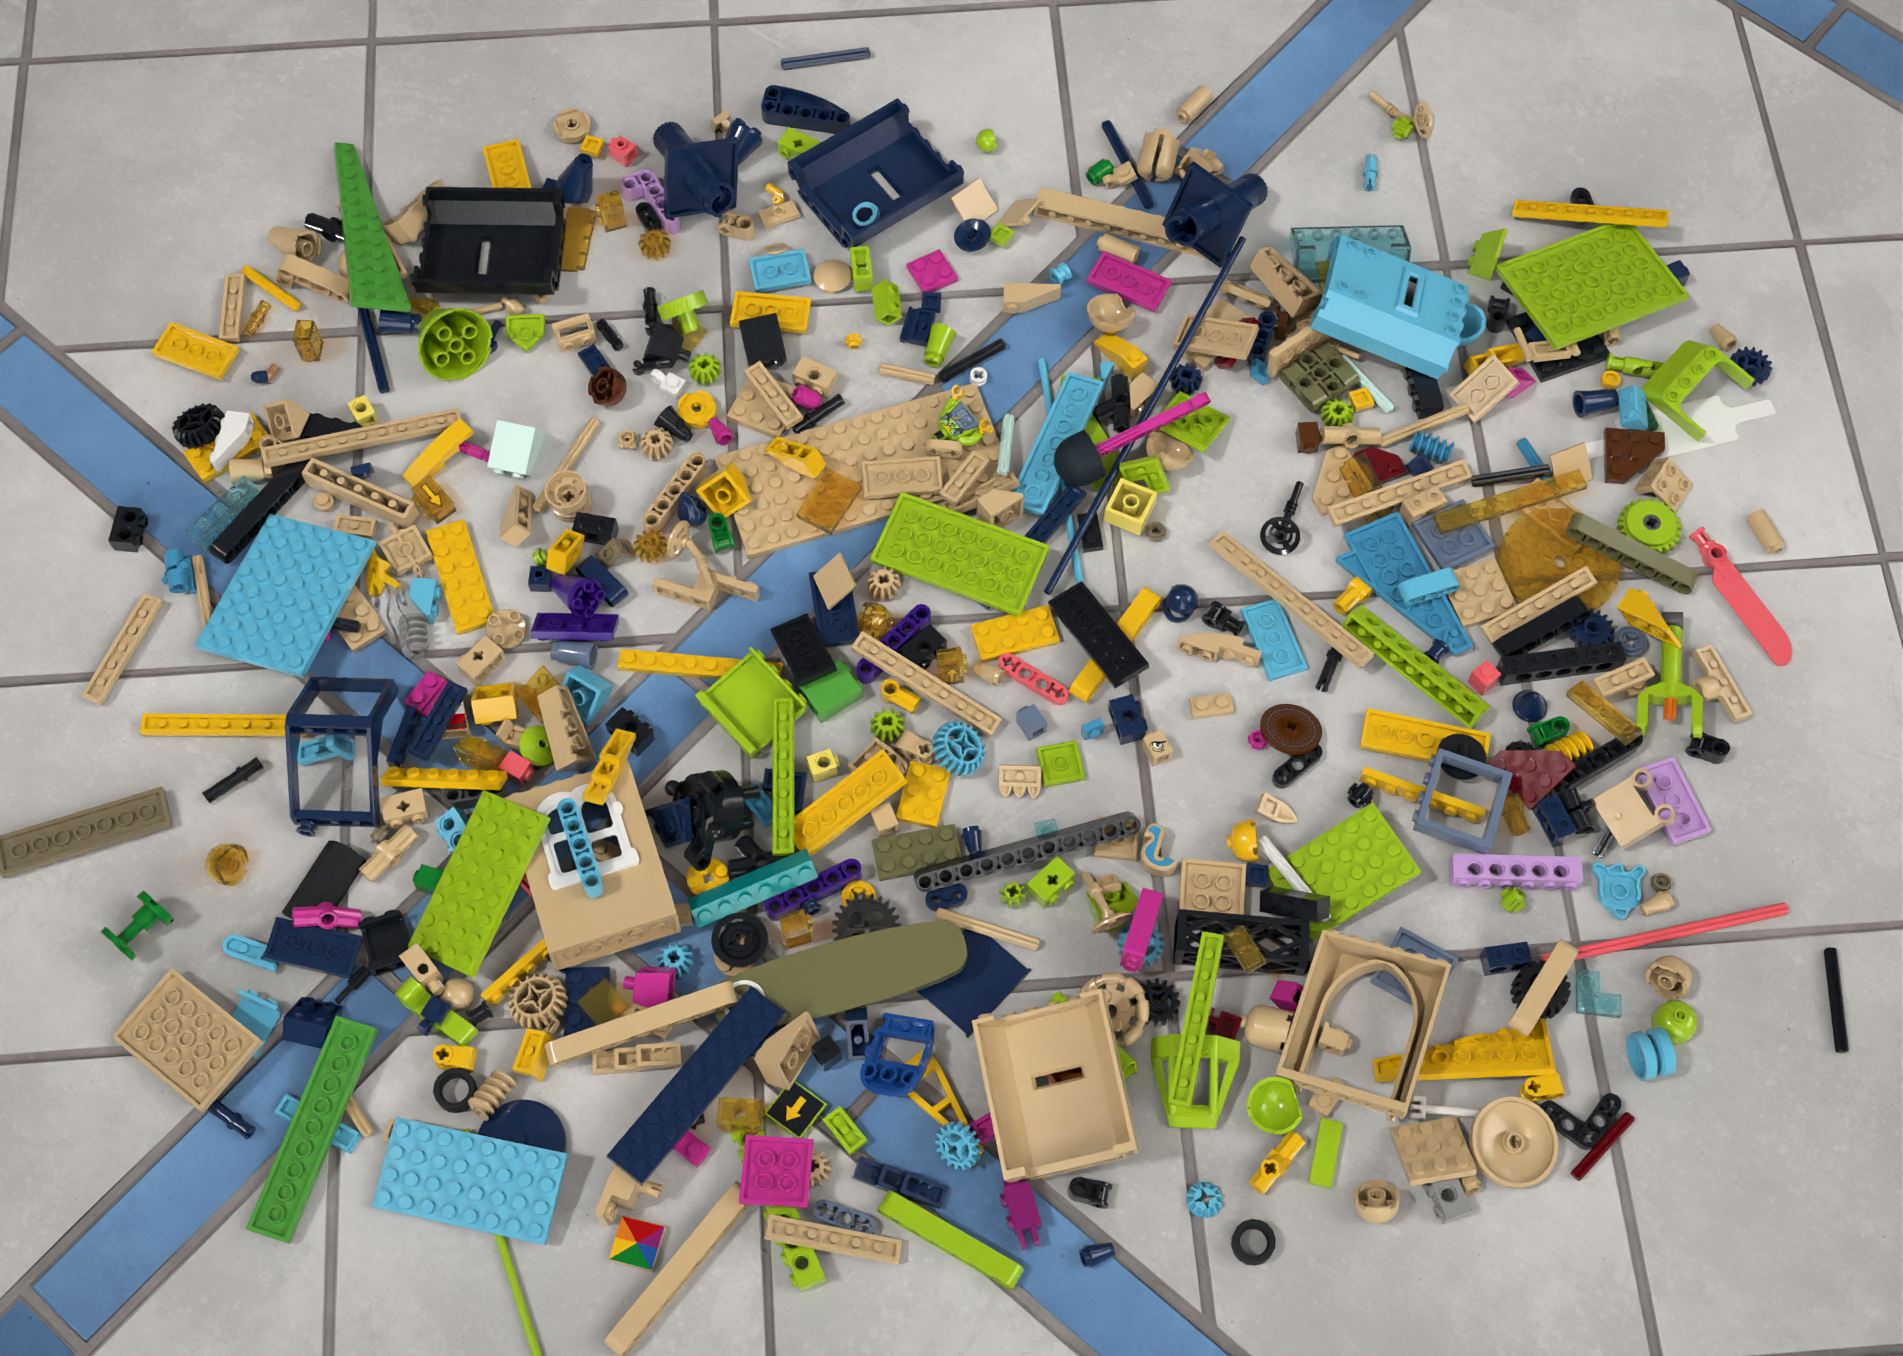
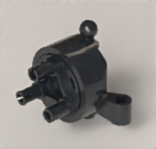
M725 770L690 774L684 781L670 780L666 783L665 792L667 795L673 796L672 802L686 797L690 798L692 833L695 837L685 849L684 858L695 870L703 871L708 868L711 863L714 843L734 840L738 837L741 830L754 828L753 818L744 817V801L761 796V790L758 785L742 787Z

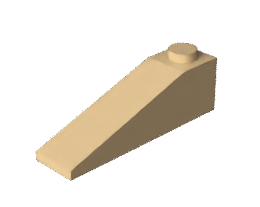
M439 179L427 187H441L443 180ZM426 188L414 198L415 200L405 205L401 209L402 212L395 217L392 216L383 225L385 234H388L391 240L404 244L408 241L412 243L419 238L418 233L424 228V222L427 221L428 217L426 206L422 204V195L425 194Z

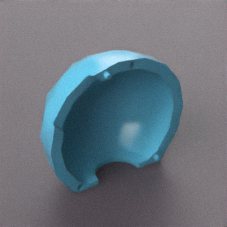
M1467 302L1465 306L1467 312L1462 320L1464 327L1459 335L1461 337L1459 346L1472 344L1478 340L1485 330L1486 317L1484 312L1477 305Z

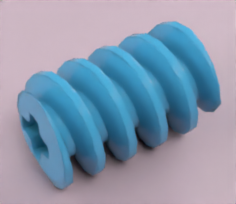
M1417 430L1409 451L1412 452L1417 448V454L1424 451L1425 458L1431 454L1432 461L1439 457V464H1442L1445 460L1447 463L1455 443L1452 442L1447 446V439L1440 443V436L1432 440L1433 433L1425 437V430H1422L1420 434H1418Z

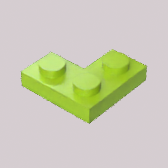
M1158 455L1120 463L1119 468L1125 480L1134 482L1144 479L1148 489L1157 492V494L1170 491L1171 486Z

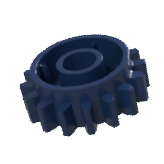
M1590 608L1591 615L1588 619L1567 630L1568 633H1571L1569 639L1574 641V646L1610 643L1614 637L1612 634L1615 628L1611 627L1612 621L1606 620L1608 615L1601 616V610L1593 613V609Z

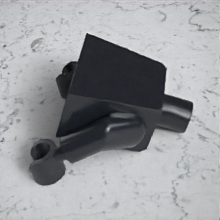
M649 321V328H645L646 334L650 338L642 359L644 362L643 364L639 360L633 362L634 367H639L632 369L634 374L642 375L644 371L671 368L677 359L688 362L691 351L681 348L684 337L679 334L673 325L661 324L659 322L655 324L654 321Z

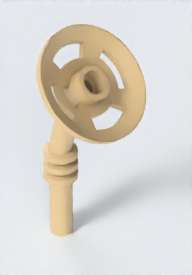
M1375 91L1369 94V97L1379 104L1390 117L1401 119L1403 116H1406L1412 120L1411 125L1416 127L1423 139L1430 137L1433 120L1431 110L1425 101L1417 103L1415 114L1413 117H1410L1398 111L1395 105H1392L1391 102L1388 103Z
M1315 310L1306 312L1296 318L1286 328L1285 335L1287 337L1294 336L1305 325L1309 326ZM1326 340L1338 353L1359 360L1360 352L1341 346V343L1337 344L1336 341Z
M681 520L674 527L669 537L667 554L670 558L674 559L684 549L688 548L696 559V566L702 574L706 588L712 589L714 584L709 572L710 566L707 558L702 555L689 537V522ZM674 545H676L677 548L676 552H674Z
M1088 872L1082 873L1081 877L1087 885V891L1096 900L1103 913L1101 914L1102 920L1091 930L1093 934L1110 930L1132 917L1130 912L1114 913L1113 910H1110L1102 895L1103 891L1099 884L1094 882Z

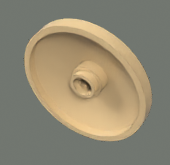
M1512 1096L1491 1101L1479 1110L1470 1127L1469 1146L1474 1162L1489 1180L1500 1186L1517 1189L1535 1185L1542 1181L1555 1165L1559 1148L1556 1129L1547 1113L1532 1101Z

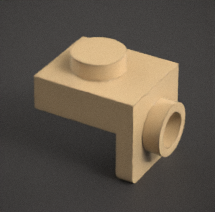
M504 719L498 728L496 736L504 746L519 750V739L526 728L515 726L509 719Z

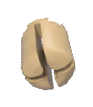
M1155 128V132L1147 133L1146 131L1137 164V171L1143 179L1151 181L1158 152L1160 155L1156 168L1155 183L1166 182L1172 177L1181 141L1180 138L1177 140L1172 136L1171 131Z

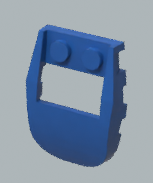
M884 1013L883 1018L885 1021L881 1028L876 1027L871 1044L866 1046L864 1052L866 1057L864 1064L861 1066L860 1079L865 1088L872 1093L885 1096L907 1095L917 1088L931 1060L935 1024L933 1020ZM886 1037L925 1043L926 1046L919 1066L880 1060Z

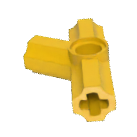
M1289 1131L1279 1145L1269 1152L1260 1165L1259 1170L1249 1181L1254 1190L1264 1195L1275 1180L1284 1174L1292 1163L1291 1160L1305 1144L1300 1135Z

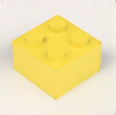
M1120 478L1105 508L1103 521L1140 536L1156 505L1157 492Z

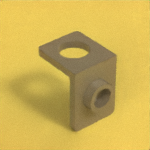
M612 538L596 556L600 563L608 569L619 557H635L636 553L628 540ZM621 544L625 545L628 551L624 550Z

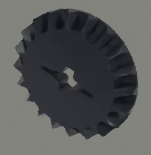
M743 912L733 913L722 918L716 924L711 937V944L715 955L721 962L726 963L728 966H736L737 968L740 966L747 967L749 964L755 963L759 958H762L768 943L767 930L761 920L752 914ZM737 936L740 938L746 937L743 945L740 943L734 944Z

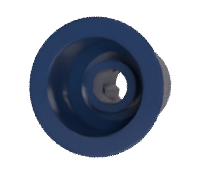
M380 310L379 332L380 334L419 333L418 324L422 321L421 315L412 312Z
M1616 389L1577 390L1573 394V408L1576 415L1580 418L1592 413L1610 410L1619 405Z

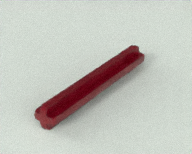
M1625 1112L1571 1171L1573 1178L1580 1181L1635 1121V1118L1629 1112Z

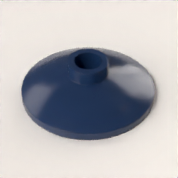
M976 218L962 222L954 232L956 245L961 250L967 252L982 249L991 238L989 225L985 221Z

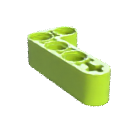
M409 976L394 994L402 1005L423 1020L424 1017L420 1013L431 995L426 992L420 983ZM450 1010L441 1026L436 1023L433 1028L458 1046H468L479 1033L472 1024L452 1010Z

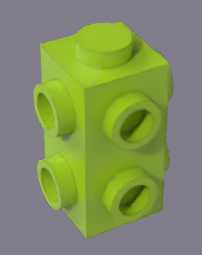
M884 279L872 287L875 320L890 326L901 319L902 311L898 285Z

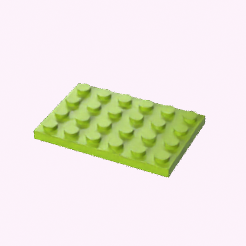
M1373 802L1285 857V860L1313 893L1330 896L1331 918L1325 923L1310 921L1309 938L1312 943L1320 938L1322 929L1327 931L1335 929L1422 873ZM1275 865L1268 868V877L1275 887L1294 890Z

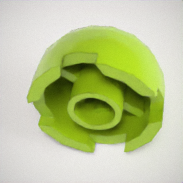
M1669 1000L1660 1004L1653 1012L1651 1018L1652 1028H1664L1673 1045H1681L1690 1040L1695 1034L1698 1025L1697 1015L1693 1008L1680 1000Z

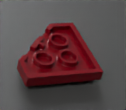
M1500 750L1487 763L1488 765L1513 773L1509 789L1529 810H1532L1538 802L1545 798L1577 767L1563 751Z

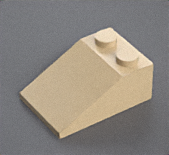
M805 1011L768 1038L756 1052L754 1060L766 1083L789 1091L812 1053L811 1047L819 1042L821 1038L809 1012Z

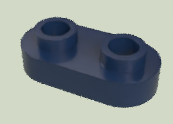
M957 883L929 891L925 897L926 906L932 911H937L938 908L949 909L961 906L967 900V889L964 885ZM957 893L960 894L961 897L956 899L953 897V895ZM934 899L940 900L938 904H934L932 901Z

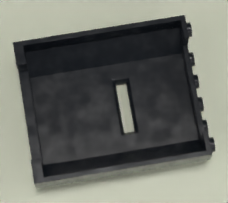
M426 187V192L422 195V204L426 206L428 217L427 221L424 222L425 237H422L421 241L423 251L419 254L421 265L420 268L419 266H414V273L410 275L411 285H414L416 293L554 295L555 291L559 290L566 235V219H564L563 212L566 207L562 189ZM482 241H490L486 274H478Z

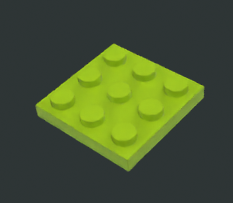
M1179 391L1162 412L1188 401L1192 397ZM1206 405L1159 430L1205 453L1229 424L1231 418Z

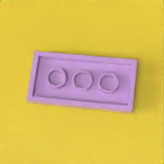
M1675 757L1641 767L1646 769L1653 778L1651 788L1644 791L1653 811L1655 812V809L1661 804H1668L1676 813V821L1670 826L1662 827L1671 846L1709 834L1712 831ZM1640 775L1637 779L1640 784H1644L1647 782L1648 776ZM1668 810L1662 811L1660 819H1669L1671 812Z

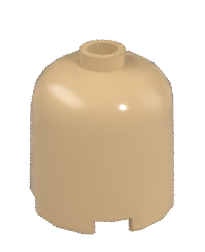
M1266 1005L1254 1006L1248 1016L1243 1015L1241 1028H1245L1244 1036L1246 1041L1253 1046L1282 1054L1291 1027L1290 1019L1294 1018L1295 1012Z

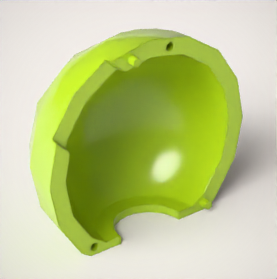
M1267 1077L1257 1082L1249 1092L1246 1102L1247 1113L1252 1123L1261 1131L1273 1135L1285 1134L1295 1129L1302 1120L1303 1116L1290 1080L1282 1077Z

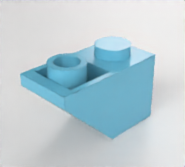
M412 578L409 591L410 600L413 606L421 614L425 615L426 620L430 624H434L435 617L439 615V605L437 603L438 599H441L442 588L439 587L436 579Z

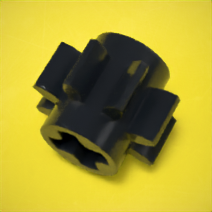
M1355 782L1349 788L1347 799L1355 808H1359L1361 805L1364 808L1372 803L1373 791L1367 784L1361 783L1358 785Z

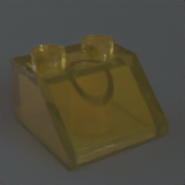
M469 735L453 746L460 763L476 770L500 771L498 767L507 755L505 749L498 745L494 747L488 744V741L480 736L476 738Z

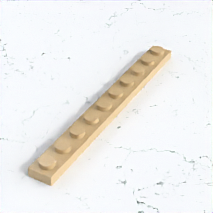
M456 408L262 447L260 449L264 466L268 468L445 431L459 418L461 419L459 409Z
M1222 531L1210 541L1209 547L1356 667L1361 669L1373 659L1375 654L1226 532Z

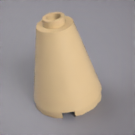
M275 226L268 233L269 243L284 255L292 254L314 263L313 259L320 254L321 238L313 230Z

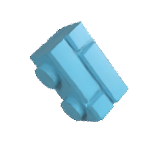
M1637 385L1619 389L1620 425L1629 430L1647 429L1646 393L1640 390Z

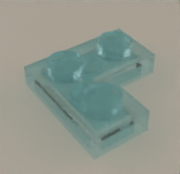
M1582 969L1576 971V1014L1620 1018L1622 1016V995L1600 992V971Z

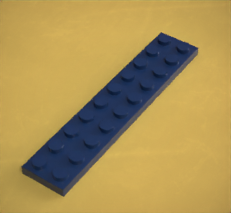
M751 986L607 1154V1159L642 1186L783 1019L786 1012Z

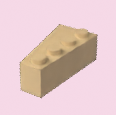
M1272 246L1259 249L1250 268L1289 315L1294 318L1313 311L1320 301L1323 291Z
M556 685L538 695L539 707L556 771L579 772L597 762L598 760L568 686Z

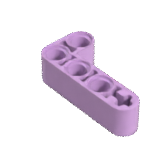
M644 169L621 180L622 195L625 200L634 201L644 197L647 203H650L666 233L673 235L680 231V217L669 219L664 217V188L652 170Z

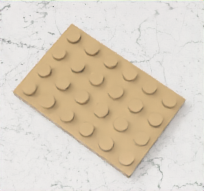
M173 968L167 972L111 1036L202 1113L210 1107L264 1043Z

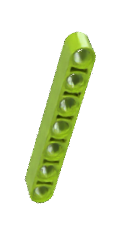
M888 1190L877 1209V1212L885 1218L1010 1290L1014 1289L1024 1271V1268L1018 1263L891 1190Z

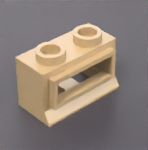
M589 313L551 324L560 353L572 351L582 346H589L597 342ZM587 324L588 329L576 332V327ZM569 329L570 333H573L561 337L559 332Z

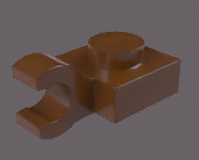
M1278 306L1276 310V317L1278 319H1276L1274 330L1277 331L1276 339L1283 340L1290 315L1288 312H1282L1280 310L1281 306Z

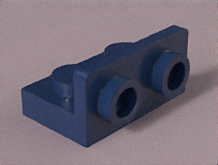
M1558 795L1538 802L1533 810L1553 848L1561 845L1565 837L1576 833L1577 828Z

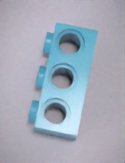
M454 806L434 822L438 828L437 833L439 836L447 841V848L451 854L469 821L465 812ZM454 822V827L450 829L451 824Z

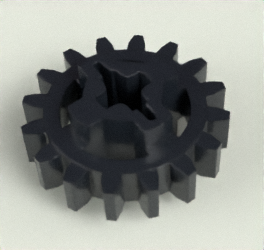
M1158 978L1155 979V983L1147 979L1146 986L1141 983L1140 985L1145 991V999L1149 1001L1150 1012L1148 1023L1146 1022V1024L1148 1025L1150 1021H1153L1154 1027H1157L1160 1021L1163 1026L1166 1025V1019L1173 1021V1014H1178L1179 1009L1177 1007L1181 1003L1180 1000H1175L1179 997V992L1173 993L1174 985L1166 986L1167 980H1164L1161 984ZM1135 998L1133 999L1132 1004L1136 1005L1138 1002ZM1168 998H1170L1171 1001L1170 1008L1168 1007L1169 1005L1166 1003ZM1158 1000H1159V1001L1161 1000L1160 1004H1159V1003H1156V1004H1153V1005H1152V1002H1153V1001L1156 1002V1001H1158Z

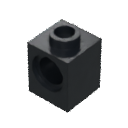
M827 1035L811 1047L813 1057L824 1072L843 1059L842 1051L830 1035Z

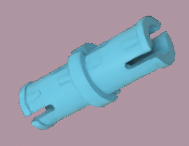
M1371 154L1366 156V168L1363 170V176L1365 177L1363 188L1365 191H1368L1370 185V192L1376 189L1375 183L1378 176V170L1376 169L1378 157L1374 154L1372 161Z

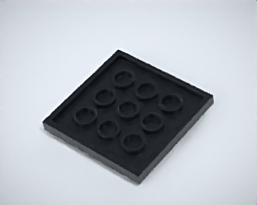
M1527 312L1507 318L1506 324L1515 339L1516 336L1513 331L1515 328L1520 327L1525 336L1535 325ZM1599 334L1577 342L1581 352L1578 356L1571 355L1567 359L1533 362L1532 360L1529 363L1542 383L1605 361L1610 352Z

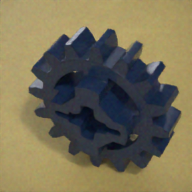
M1746 346L1743 351L1737 349L1736 353H1733L1730 358L1755 379L1752 383L1753 387L1757 383L1762 385L1765 380L1767 381L1772 371V367H1770L1772 361H1767L1768 355L1763 356L1762 350L1756 352L1755 347L1749 350Z

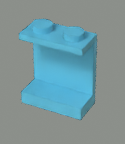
M239 989L238 994L242 999L232 1017L264 1042L252 1056L256 1059L283 1011L278 1007V1002L267 998L265 1001L259 998L260 995L252 990L245 992Z

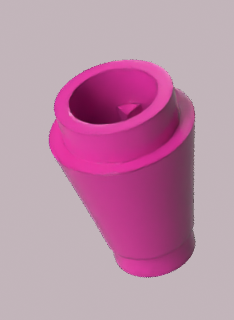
M716 417L709 420L708 425L715 442L722 446L729 444L733 439L732 431Z

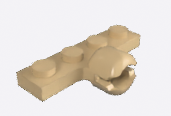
M1713 645L1695 649L1692 654L1703 671L1704 676L1696 678L1692 682L1691 687L1703 696V702L1718 699L1732 723L1749 718L1753 713Z

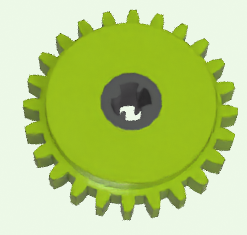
M1649 497L1645 501L1641 498H1638L1637 502L1632 500L1629 505L1626 504L1624 509L1621 510L1617 519L1618 525L1616 529L1620 530V533L1664 554L1674 549L1682 534L1680 531L1682 525L1679 524L1681 519L1675 517L1677 512H1672L1670 510L1672 506L1667 507L1664 505V501L1661 503L1657 502V498L1653 501Z

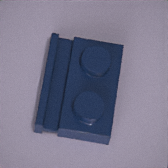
M909 306L901 331L900 342L907 341L910 344L927 346L931 325L934 324L937 316L936 310L913 309Z

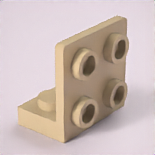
M1667 457L1652 461L1634 490L1639 495L1653 492L1661 501L1665 502L1664 505L1667 507L1672 506L1670 510L1673 512L1678 509L1693 484L1677 465Z

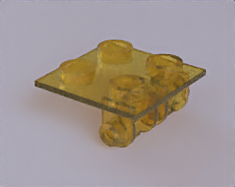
M542 665L525 685L518 684L515 690L518 697L538 721L543 723L537 696L560 684Z

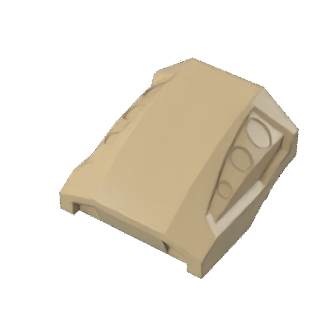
M876 737L872 739L873 742L852 763L847 765L848 769L853 772L883 749L903 776L908 768L905 760Z

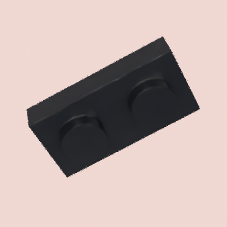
M1097 512L1081 539L1083 553L1103 550ZM1086 513L1077 514L1078 528Z

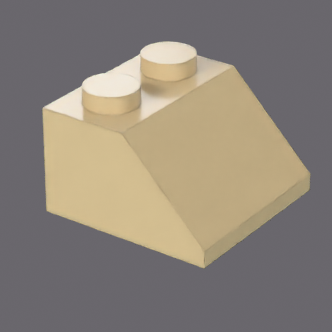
M997 489L982 493L977 499V519L1004 528L1023 516V494Z

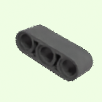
M503 785L500 792L494 795L501 798L507 797L508 793L505 786ZM445 788L443 798L450 809L453 806L462 810L475 808L483 790ZM485 790L489 793L493 792V790ZM474 792H480L478 796L471 797ZM458 795L456 800H450L452 796Z

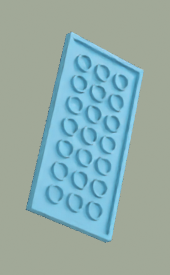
M395 1117L371 1207L546 1245L569 1154Z

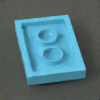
M804 249L748 258L755 293L812 284Z

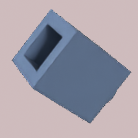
M1035 704L1029 707L1024 706L1016 713V723L1028 741L1047 732V722Z

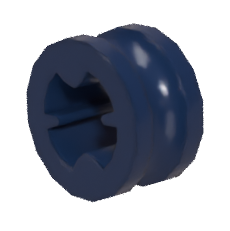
M299 820L298 824L300 827H297L296 832L303 836L314 837L316 834L314 830L317 829L318 825L309 820Z
M811 898L800 906L801 910L805 911V917H811L822 910V906L817 904L819 902L817 898Z

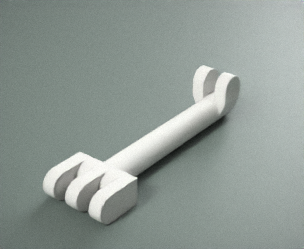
M1412 1096L1411 1102L1419 1103V1105L1411 1104L1410 1110L1418 1111L1419 1113H1410L1409 1119L1425 1121L1426 1113L1475 1118L1480 1109L1426 1104V1097Z

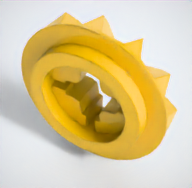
M864 881L849 883L842 891L841 899L843 905L847 907L846 899L853 902L854 894L859 896L865 893L866 898L869 899L871 894L874 893V900H876L873 887Z

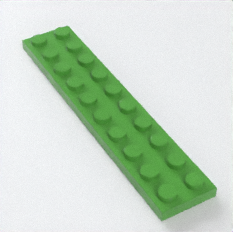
M335 1016L247 1224V1230L290 1244L376 1038L377 1028Z

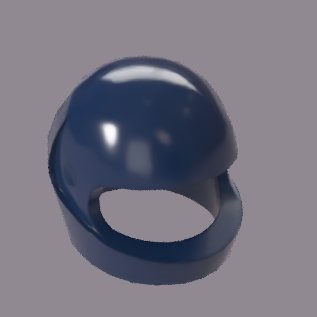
M1186 584L1172 586L1163 602L1165 617L1174 623H1182L1188 620L1198 606L1196 591ZM1167 606L1176 613L1188 614L1184 617H1175L1168 612Z

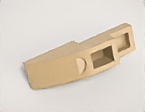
M1198 633L1182 636L1179 638L1177 650H1180L1182 653L1199 656L1205 661L1216 662L1218 655H1220L1224 659L1236 660L1246 666L1258 667L1262 651L1243 646L1245 638L1222 633Z

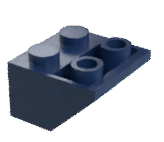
M301 997L284 1016L282 1040L322 1049L335 1016L341 1017L343 1006L336 1005L333 1002L318 1001L312 997Z

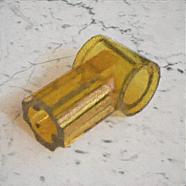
M1517 792L1506 795L1501 813L1512 836H1519L1530 830V826L1522 811V800Z

